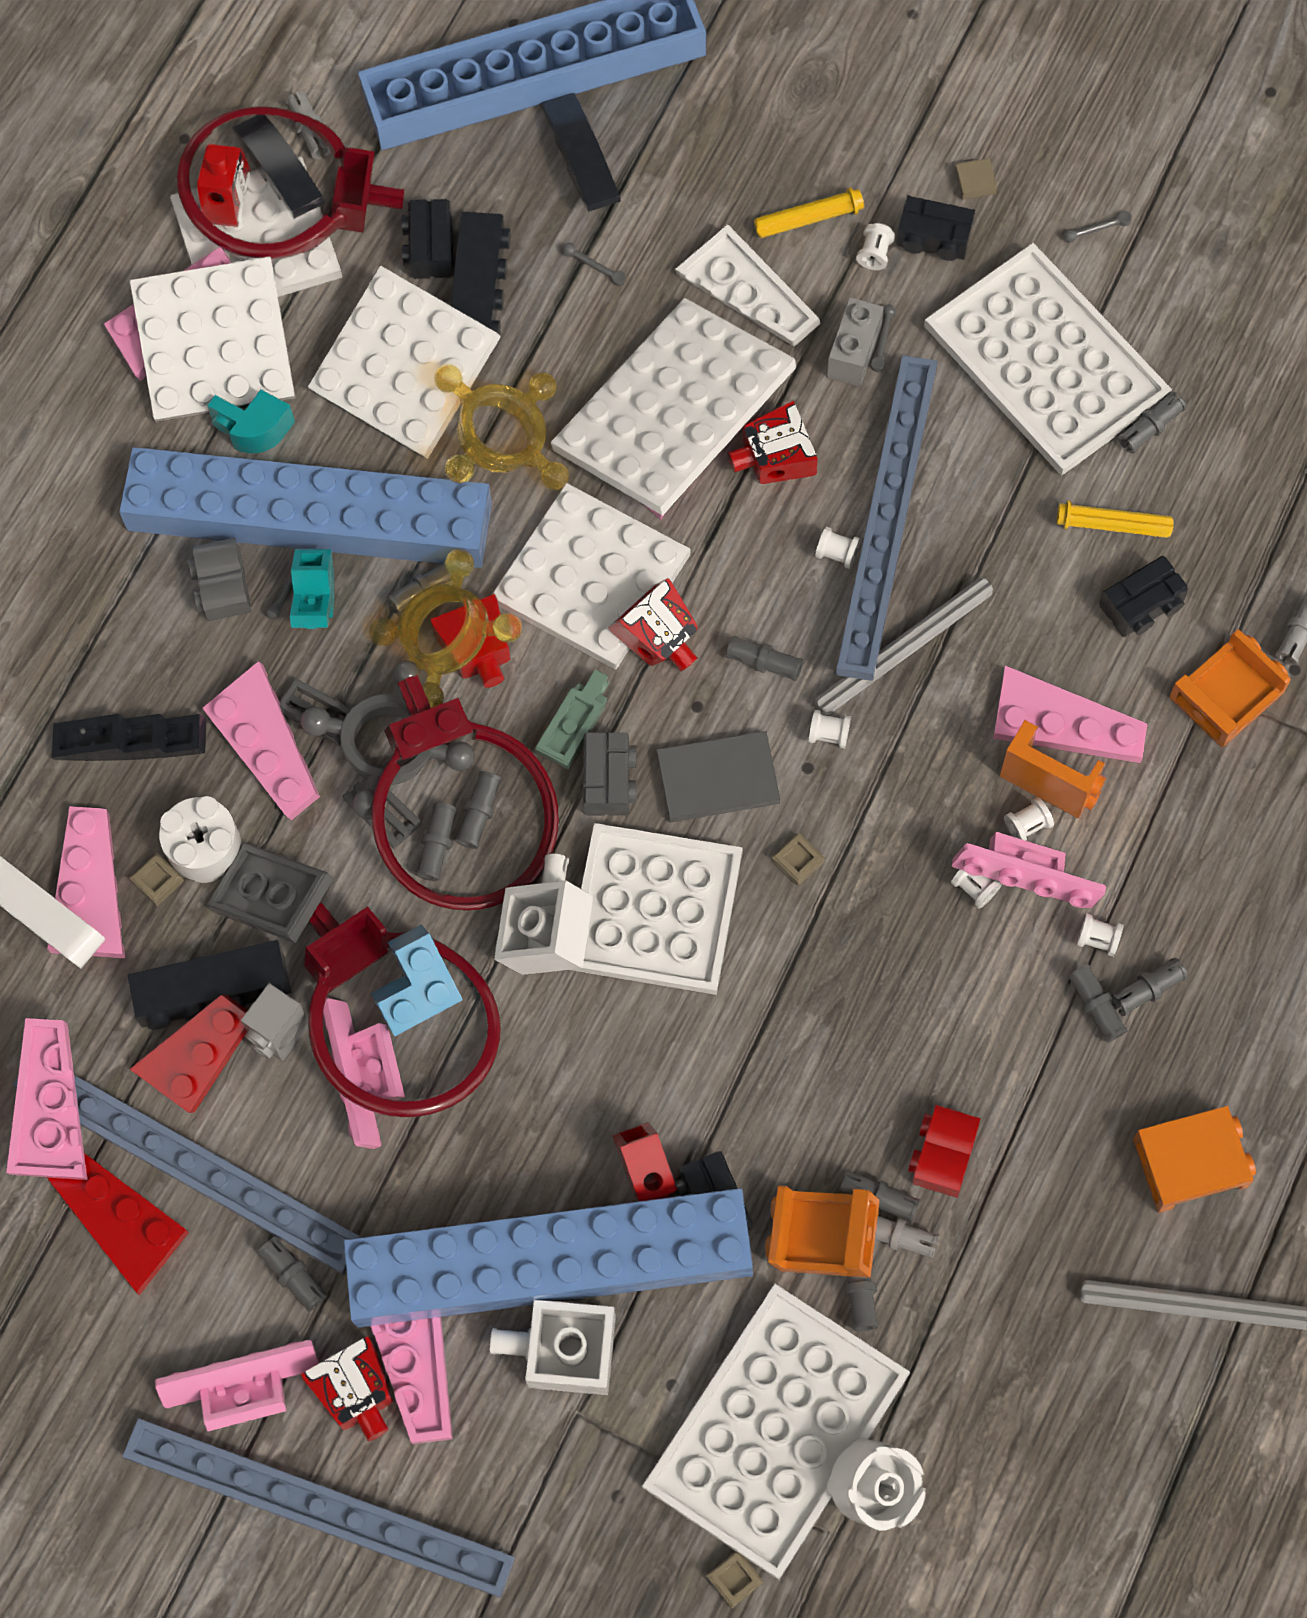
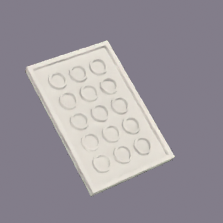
M1034 243L925 319L924 327L1061 476L1139 420L1142 412L1146 409L1151 410L1172 391L1165 381Z
M684 298L551 441L553 451L663 516L796 368L795 359Z
M774 1284L642 1488L779 1580L832 1497L828 1492L827 1482L831 1477L838 1457L854 1441L869 1439L910 1372L777 1284Z

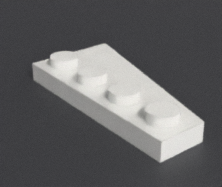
M726 225L675 269L679 277L792 346L797 345L820 325V320L813 311L729 225Z

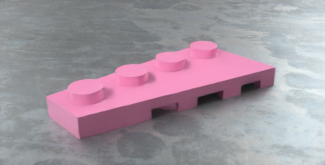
M258 661L202 709L287 818L293 820L316 801L320 795L303 755L298 750L290 725L286 722L279 706L280 702L270 685L265 667Z
M1005 666L993 739L1012 742L1023 721L1026 720L1038 726L1033 742L1035 746L1141 763L1147 723Z
M25 1019L6 1171L10 1175L87 1180L68 1023L64 1020Z
M441 1317L371 1326L411 1443L419 1444L453 1439Z

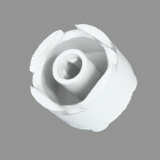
M209 796L189 798L173 806L161 817L159 832L161 847L171 866L181 876L201 883L213 882L225 876L242 847V841L231 814L222 804ZM199 838H204L203 842L197 843Z
M857 1440L845 1449L835 1462L831 1477L827 1482L828 1492L833 1497L841 1513L853 1521L877 1530L900 1528L907 1525L919 1513L925 1499V1488L922 1487L921 1478L923 1471L917 1459L903 1449L874 1440Z

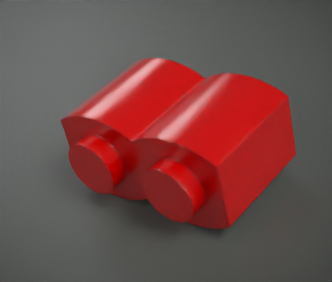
M935 1105L933 1115L925 1113L919 1136L926 1137L922 1151L914 1149L908 1172L915 1174L913 1185L958 1198L981 1118L939 1105Z

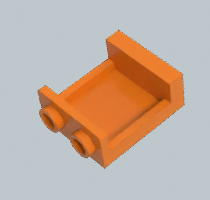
M1237 629L1232 633L1229 641L1189 677L1185 674L1174 684L1169 698L1223 748L1285 693L1291 679L1285 667L1280 662L1271 660L1261 651L1259 643L1252 636L1245 635Z
M1024 720L1006 751L1000 777L1079 819L1085 808L1093 809L1101 795V789L1107 779L1101 775L1105 763L1098 760L1090 775L1085 776L1032 748L1038 726Z
M1228 1106L1137 1131L1133 1141L1157 1213L1172 1210L1176 1204L1233 1188L1246 1189L1254 1181L1253 1176L1256 1175V1168L1253 1158L1249 1152L1244 1153L1240 1141L1243 1138L1241 1123L1236 1115H1231Z
M778 1186L777 1196L772 1198L770 1214L773 1220L772 1234L767 1237L765 1244V1254L769 1264L783 1272L870 1278L880 1200L869 1190L853 1189V1195L793 1191L787 1186Z

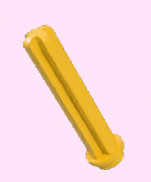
M849 187L847 192L758 217L754 220L755 231L760 238H764L850 212L853 215H857L859 210L864 209L862 194L859 189L853 190L852 187Z
M1067 500L1066 504L1059 503L1056 524L1063 525V529H1068V526L1167 538L1171 536L1174 525L1171 516L1072 505L1070 500Z

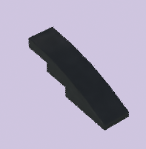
M575 93L543 102L544 114L554 132L556 144L566 161L568 174L587 211L590 212L621 202L619 192L599 143Z
M256 115L233 127V131L264 181H268L279 201H283L293 219L325 204L323 195L266 115Z
M112 714L53 723L51 758L67 761H116L203 754L206 748L207 719L201 714L168 719L161 714L127 719L121 714Z

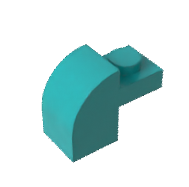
M262 389L259 390L245 411L217 395H214L207 405L212 418V424L221 432L229 434L234 449L243 453L255 454L272 449L281 442L295 423L291 405Z
M295 549L291 567L294 592L290 611L291 628H328L329 618H333L335 595L332 550Z

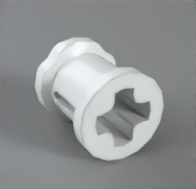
M868 224L864 229V236L866 238L863 249L858 251L856 260L867 269L882 270L887 266L888 258L886 253L889 244L894 241L895 233L884 224Z
M826 527L819 540L815 557L819 559L827 557L842 562L845 568L850 569L857 555L861 538L854 537L850 539L833 533L832 528Z
M814 710L809 742L815 743L816 740L839 744L840 748L845 749L851 716L845 715L842 719L821 715L820 711Z
M1039 797L1032 799L1031 805L1013 814L1010 812L1004 816L1005 824L1012 837L1025 841L1029 835L1042 828L1050 829L1054 826L1049 809Z
M961 869L951 881L954 887L960 886L975 900L974 905L978 909L988 903L1002 885L997 880L993 881L984 876L969 875ZM971 878L981 886V889L971 880Z
M1086 913L1077 946L1089 945L1105 950L1108 956L1114 957L1124 924L1117 923L1114 926L1095 920L1091 914Z

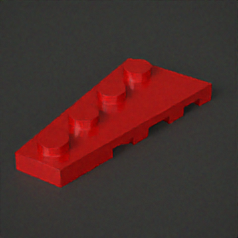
M84 1153L87 1180L47 1177V1179L134 1291L140 1296L189 1232Z

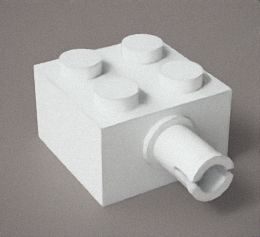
M545 855L541 884L505 889L494 960L522 975L583 968L593 896L565 880L569 858H565L564 855Z
M534 1300L531 1329L529 1328L528 1332H518L493 1328L490 1354L526 1356V1361H528L526 1372L528 1388L608 1395L616 1318L615 1309L608 1306Z

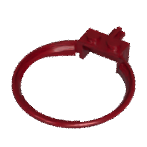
M267 106L245 107L221 114L203 125L184 148L177 171L179 198L183 209L193 225L206 238L219 247L241 256L257 259L266 257L280 259L302 254L320 245L338 229L364 233L368 204L402 210L405 189L371 184L375 151L351 147L346 148L338 135L319 120L288 109ZM248 115H274L296 121L317 134L328 146L336 159H340L341 166H338L331 218L325 214L306 231L277 243H253L235 238L212 224L196 204L190 186V169L194 156L201 144L212 134V130L232 119Z
M418 675L405 678L397 682L410 717L389 724L384 730L393 754L377 781L372 800V830L378 852L395 879L409 892L430 904L462 911L481 910L502 904L505 889L531 885L544 869L545 855L552 854L558 833L559 813L552 782L540 761L520 741L501 730L469 721L459 698L431 708ZM474 732L472 740L485 742L506 751L520 761L529 771L542 797L544 830L534 859L514 882L487 895L455 897L443 895L424 887L413 879L400 865L392 852L386 835L385 803L390 786L401 768L396 763L401 757L402 760H405Z
M322 903L318 904L308 923L320 938L306 947L304 967L317 982L309 1008L308 1036L314 1059L327 1081L341 1095L366 1110L391 1117L406 1118L431 1115L446 1110L464 1100L474 1092L488 1075L494 1064L500 1043L501 1025L499 1011L493 993L486 981L461 955L432 938L440 956L466 974L477 988L483 1000L488 1024L487 1039L483 1053L472 1072L462 1082L438 1096L418 1101H395L372 1095L347 1079L333 1062L324 1039L323 1010L328 994L387 955L388 950L386 948H390L387 942L406 932H387L384 925L368 906L342 924H339Z

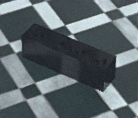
M461 212L451 307L500 335L501 321L496 320L497 310L503 311L504 289H499L500 280H506L508 263L507 259L503 258L504 249H510L511 229L505 228L503 214Z
M278 940L127 974L135 1018L142 1028L147 1027L151 1030L165 1028L170 1025V1021L185 1018V1020L190 1021L221 995L229 996L245 1008V1004L257 1000L269 983L284 994L292 993L284 952Z

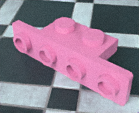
M996 832L990 838L989 849L967 843L952 860V867L964 870L969 875L984 876L997 880L1005 886H1016L1033 891L1041 897H1053L1069 902L1072 906L1078 908H1092L1106 892V886L1064 873L1066 853Z
M327 998L322 1019L323 1025L328 1031L332 1047L331 1058L337 1068L353 1084L372 1095L395 1101L405 1098L388 1025L378 1023L355 1033L348 1004L343 1001ZM340 1094L349 1119L348 1132L354 1144L358 1147L370 1149L381 1147L382 1144L374 1112L354 1104Z
M311 1340L292 1342L275 1349L254 1352L244 1357L224 1362H215L208 1366L185 1372H176L156 1379L155 1387L164 1408L201 1400L204 1424L207 1431L286 1411L282 1379L304 1373L318 1365L319 1360Z

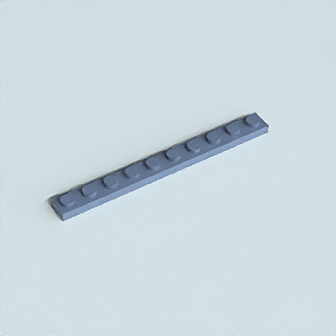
M902 355L837 665V675L874 680L937 371V360Z
M74 1075L80 1125L270 1234L277 1236L279 1239L342 1275L346 1273L344 1240L362 1237ZM17 1077L16 1081H15L14 1084H13V1086H14L16 1089H17L18 1077Z
M139 1418L122 1456L129 1461L499 1598L502 1597L515 1561V1557Z

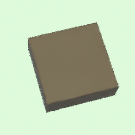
M990 158L956 164L955 173L962 200L996 194L997 185Z
M798 832L772 856V862L794 884L799 886L825 862V857Z
M158 853L153 855L129 878L157 907L184 882L183 877Z
M737 1551L706 1575L731 1609L764 1583L747 1559Z

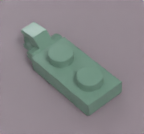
M595 669L586 686L578 683L575 688L572 687L537 744L535 748L537 754L569 770L584 744V734L591 733L605 709L608 700L603 694L609 685L608 675Z

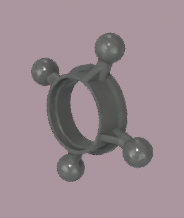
M411 660L401 661L394 667L393 680L396 684L394 694H380L364 699L350 710L344 720L331 718L328 712L321 707H310L301 717V726L307 734L320 736L330 732L341 737V746L347 761L361 777L367 780L365 789L359 791L353 799L354 812L363 819H371L374 790L385 767H379L367 762L358 753L355 746V738L360 728L373 718L386 715L397 716L403 719L410 717L397 682L418 675L421 681V668ZM457 741L449 746L440 745L417 754L406 763L399 765L401 768L391 785L410 780L421 771L428 760L435 758L446 760L447 765L453 770L464 771L471 767L474 762V750L468 743Z

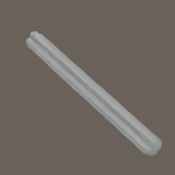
M978 578L880 650L873 681L845 676L816 697L815 705L817 709L825 716L830 715L989 598L993 593L992 585L986 578Z
M1092 1280L1083 1281L1080 1290V1298L1083 1303L1307 1330L1306 1306Z

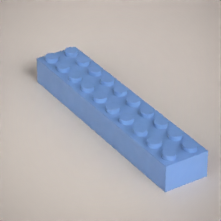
M603 0L358 71L362 96L381 150H386L536 106L571 93L577 94L706 56V30L694 0Z
M133 447L120 507V515L127 530L134 532L211 540H225L235 537L239 543L297 549H331L335 553L440 564L449 559L454 565L482 568L492 500L489 484Z
M742 1189L344 1240L351 1320L358 1328L534 1305V1300L559 1302L753 1276Z

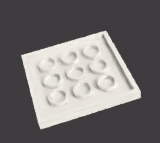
M299 157L298 159L306 169L303 158ZM255 170L250 174L238 227L214 225L235 238L266 244L293 238L312 227L323 216L320 207H317L293 219L283 201H279L268 181L265 182L259 171ZM197 188L191 189L194 200L201 210ZM179 193L171 195L170 198L193 265L219 246L206 238L193 225L183 209ZM218 194L220 202L224 201V197ZM330 237L317 247L302 254L287 258L271 259L278 297L343 278ZM223 249L232 263L257 259L241 256Z
M271 257L130 280L152 411L156 422L210 413L207 405L214 395L239 408L249 406L260 389L282 401L296 398Z
M380 266L308 388L428 459L501 336Z
M566 483L493 594L497 597L499 607L617 670L630 648L612 634L607 627L655 584L666 578H669L673 583L690 556V548Z
M594 823L581 890L593 896L583 968L572 969V971L717 995L743 848Z

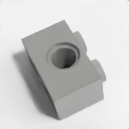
M849 298L829 355L827 378L858 387L862 386L882 328L883 306Z
M270 983L241 1019L247 1031L245 1037L253 1043L251 1047L268 1060L273 1055L283 1062L308 1029V1019L301 1005Z

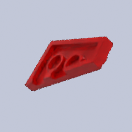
M227 995L219 996L130 1068V1070L188 1113H195L247 1033L241 1019L248 1010Z

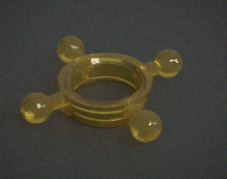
M444 364L436 370L434 382L437 388L445 393L453 392L459 397L462 406L457 426V435L465 454L454 455L446 463L445 472L452 482L461 484L469 481L474 474V465L477 464L493 472H510L521 466L535 467L541 472L543 485L550 490H560L568 483L569 471L567 467L560 462H550L540 453L546 439V425L536 403L539 400H549L556 393L557 384L552 375L540 372L532 376L528 385L529 390L524 394L513 387L501 384L484 385L472 391L462 382L463 376L457 366ZM483 406H494L512 414L525 430L527 436L525 450L516 454H502L487 447L478 438L474 430L473 412Z
M455 549L447 555L445 567L450 574L449 579L440 584L429 586L417 593L406 605L398 624H395L389 618L381 617L375 619L369 627V637L373 643L378 646H388L396 639H400L410 660L415 662L419 669L427 673L426 681L422 684L431 708L444 702V693L440 687L442 675L452 673L469 663L481 649L486 636H496L498 640L510 643L520 637L523 629L521 620L512 613H503L495 621H488L487 610L483 602L470 591L462 589L464 577L468 576L474 568L472 555L464 549ZM452 601L463 603L466 610L465 621L457 637L447 647L431 654L422 653L418 645V634L426 616L441 604Z

